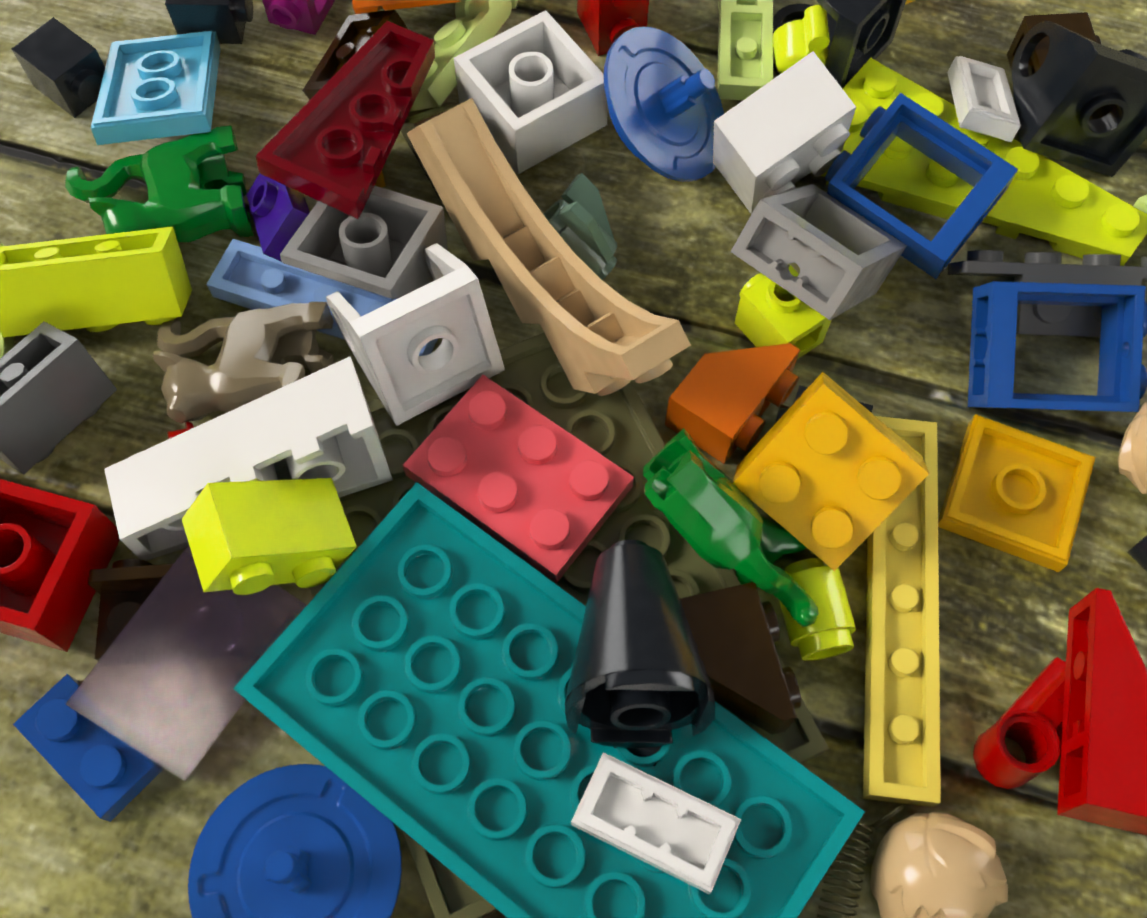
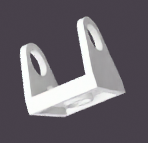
M438 243L424 249L425 259L434 281L366 315L360 316L338 291L326 296L330 311L345 341L396 426L471 388L482 375L491 378L505 370L478 278L464 262ZM443 338L440 346L434 352L425 356H419L421 349L428 342Z

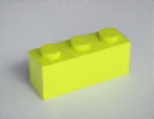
M174 227L0 247V332L3 338L28 335L43 322L61 331L86 328L90 332H102L112 329L118 324L144 321L148 325H161L177 317H182L192 292Z

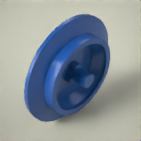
M644 26L632 28L624 32L611 45L604 65V89L608 110L620 139L638 159L666 178L680 182H691L707 176L716 168L713 163L714 121L724 114L722 103L715 87L713 74L708 69H705L703 64L687 46L665 31Z
M297 764L266 771L251 778L228 795L216 808L202 829L194 848L189 869L188 896L192 918H391L398 900L402 879V853L397 830L391 820L326 766Z

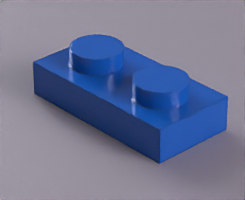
M66 674L13 723L19 732L100 819L109 822L163 770L90 692L69 674Z

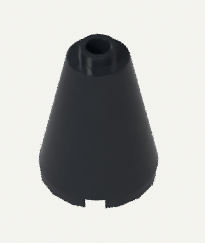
M639 540L619 541L602 552L596 560L565 699V717L568 729L576 734L578 724L591 729V742L603 746L621 748L659 747L673 743L672 730L692 724V735L695 736L705 731L715 720V694L664 555L656 548L648 546L645 542Z

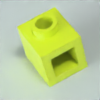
M790 265V273L793 276H798L799 273ZM759 273L752 277L741 289L734 323L755 347L791 343L800 349L797 358L799 359L823 343L832 320H828L768 277Z

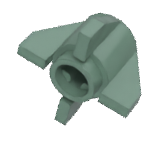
M583 173L576 175L561 197L563 199L555 202L543 215L573 252L603 280L617 263V258L613 256L617 249V242L614 240L598 188Z

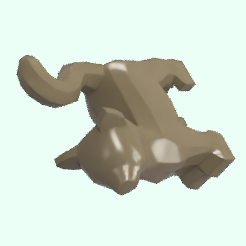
M327 302L291 303L268 309H253L238 313L235 317L210 319L183 335H180L181 323L177 319L162 323L157 335V347L162 351H154L153 358L154 362L165 372L161 391L167 403V415L176 422L184 423L201 420L215 411L229 412L304 378L305 369L309 370L312 374L332 365L334 362L332 354L319 349L315 337L317 329H332L334 320ZM223 341L215 364L207 366L198 361L188 359L189 357L202 354L212 346Z

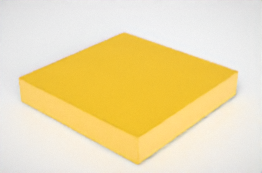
M975 414L968 424L938 518V527L1060 572L1068 565L1096 457Z

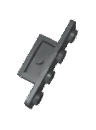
M971 250L967 251L966 261L948 264V275L1015 277L1014 282L1142 286V282H1147V256L1141 257L1140 267L1120 266L1121 255L1087 254L1083 255L1082 265L1062 264V253L1054 252L1025 253L1024 263L1003 262L1004 251ZM1018 304L1016 334L1100 337L1102 307Z

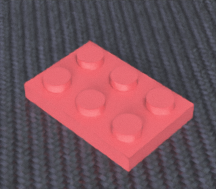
M482 375L403 464L406 476L418 482L556 584L632 489L634 476L485 375Z

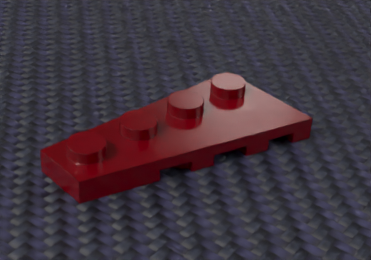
M386 21L255 156L259 173L359 219L435 59L434 40Z

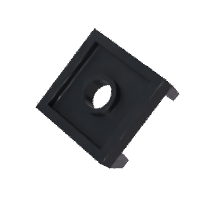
M816 0L827 11L830 43L828 45L829 53L825 67L842 89L870 58L876 60L892 43L906 0ZM792 4L780 9L773 17V33L790 20L803 19L804 11L812 5Z
M1042 21L1028 31L1017 48L1012 64L1014 103L1021 124L1017 136L1023 149L1113 177L1147 139V57L1128 49L1117 51L1100 45L1051 21ZM1048 36L1050 45L1047 57L1040 69L1032 76H1029L1028 64L1031 54L1037 44Z

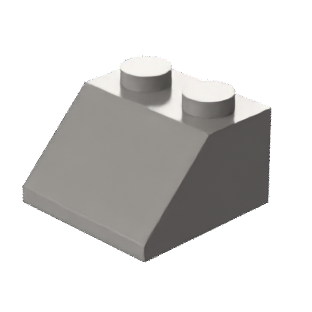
M374 186L359 219L318 201L280 253L281 261L284 264L391 299L400 298L433 282V277L424 255L425 248L438 243L448 251L444 207L378 186Z

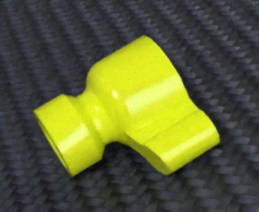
M821 5L808 7L804 11L803 19L788 22L774 31L775 67L779 74L813 51L824 65L826 64L830 37L827 11Z

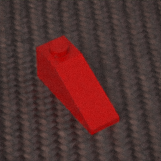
M1095 588L1069 609L1057 815L1147 835V669L1111 590Z

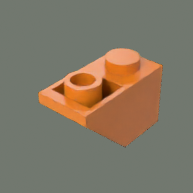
M791 343L705 353L669 397L665 425L676 433H679L684 428L697 447L725 464L737 447L746 452L755 442L766 423V420L761 418L769 405L771 403L777 407L780 404L783 405L794 390L799 376L792 372L800 349Z

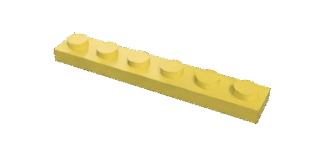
M876 416L922 455L929 475L867 537L863 799L934 807L941 803L937 422Z

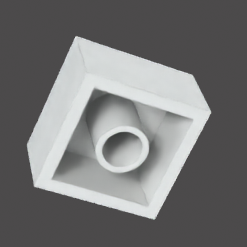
M546 10L454 57L459 103H463L471 98L473 99L495 142L517 174L522 173L607 125L608 105L604 89V74Z
M813 51L714 121L713 163L752 214L760 199L796 189L794 184L811 172L815 177H818L829 170L835 159L841 154L844 143L850 135L849 128L856 106Z

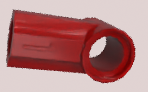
M1056 657L1050 661L996 723L982 733L975 742L973 759L976 768L983 778L994 786L1005 789L1018 788L1055 765L1060 755L1066 669V662ZM1005 737L1013 739L1022 747L1026 756V763L1018 761L1009 753L1005 744Z

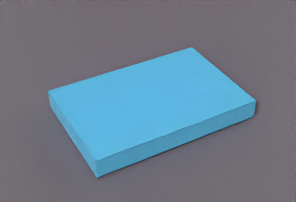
M216 31L112 42L91 123V131L97 145L211 132L221 50Z

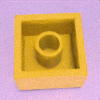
M822 372L737 465L733 485L835 571L929 475V471L922 455L828 375Z

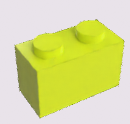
M332 478L207 483L182 518L204 593L233 590L237 595H248L262 591L271 585L296 583L300 588L315 587L329 581L336 573V569L357 547Z

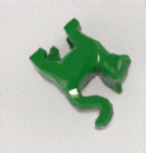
M231 125L216 127L211 132L191 134L177 141L154 146L144 154L116 160L100 178L93 181H87L84 172L78 166L70 168L66 173L65 188L71 196L89 203L90 208L102 217L106 234L174 227L178 242H192L214 232L227 229L233 230L239 237L254 236L251 216L246 211L243 198L247 194L244 174L229 171L224 154L238 150ZM136 178L145 181L147 184L149 200L144 204L112 198L128 180Z
M683 428L643 467V476L648 480L644 485L646 497L655 508L664 513L673 527L702 559L714 568L728 570L734 568L735 575L740 584L754 582L757 589L759 587L763 591L773 594L802 627L814 624L819 613L818 607L812 598L789 574L773 565L783 554L801 552L806 547L769 515L758 513L753 502L733 485L731 478L698 450L694 440Z

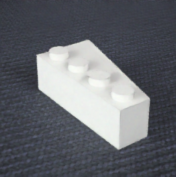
M351 356L104 469L119 539L140 560L145 561L190 547L182 518L207 483L332 478L340 498L393 480Z

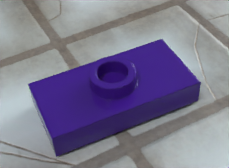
M259 173L246 194L249 209L253 216L263 254L281 261L280 253L310 211L303 193Z

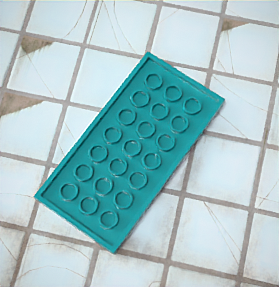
M418 482L413 485L233 688L507 918H797L865 813L864 810L717 702H715V720L705 731L693 736L692 724L672 730L673 743L663 745L657 753L648 757L636 756L626 748H614L591 742V729L578 724L576 734L573 733L567 726L565 699L586 606ZM603 752L741 819L710 894L571 825V820Z

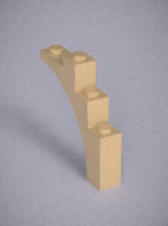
M472 98L422 123L407 133L473 261L489 259L520 321L527 324L541 325L573 389L605 396L620 390L630 383L631 380H635L636 383L650 381L664 374L673 366L671 357L691 346L679 320L654 315L628 301L601 280L573 252L549 223L519 181L495 142Z

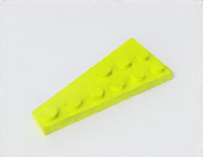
M872 58L863 65L843 88L855 104L856 109L849 128L850 135L845 141L841 153L846 150L852 154L864 139L860 136V132L870 115L879 106L887 110L896 97L902 93L1016 167L1018 171L1007 191L982 221L997 226L996 234L1016 239L1019 233L1049 241L1054 251L1082 259L1083 255L1087 254L1121 255L1120 266L1125 265L1147 235L1146 213L1051 159L1023 149L1021 142L1015 139L1009 142L960 128L954 104ZM897 136L857 185L878 192L881 201L947 220L974 188Z

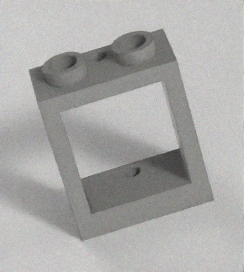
M810 184L760 199L733 246L731 253L828 320H832L875 295L907 245L817 186ZM791 263H796L799 266L800 273L798 276H793L790 273L789 266Z

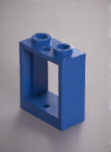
M900 93L887 110L879 106L870 115L860 132V136L864 139L853 153L850 154L844 150L835 159L825 176V180L829 182L827 194L907 245L901 256L934 279H937L1007 191L1018 169ZM896 136L974 187L932 241H929L854 190Z
M993 281L974 287L968 407L1139 412L1140 399L1144 396L1147 388V371L1142 364L1143 338L1147 334L1146 286ZM1018 304L1102 307L1097 396L1013 393Z

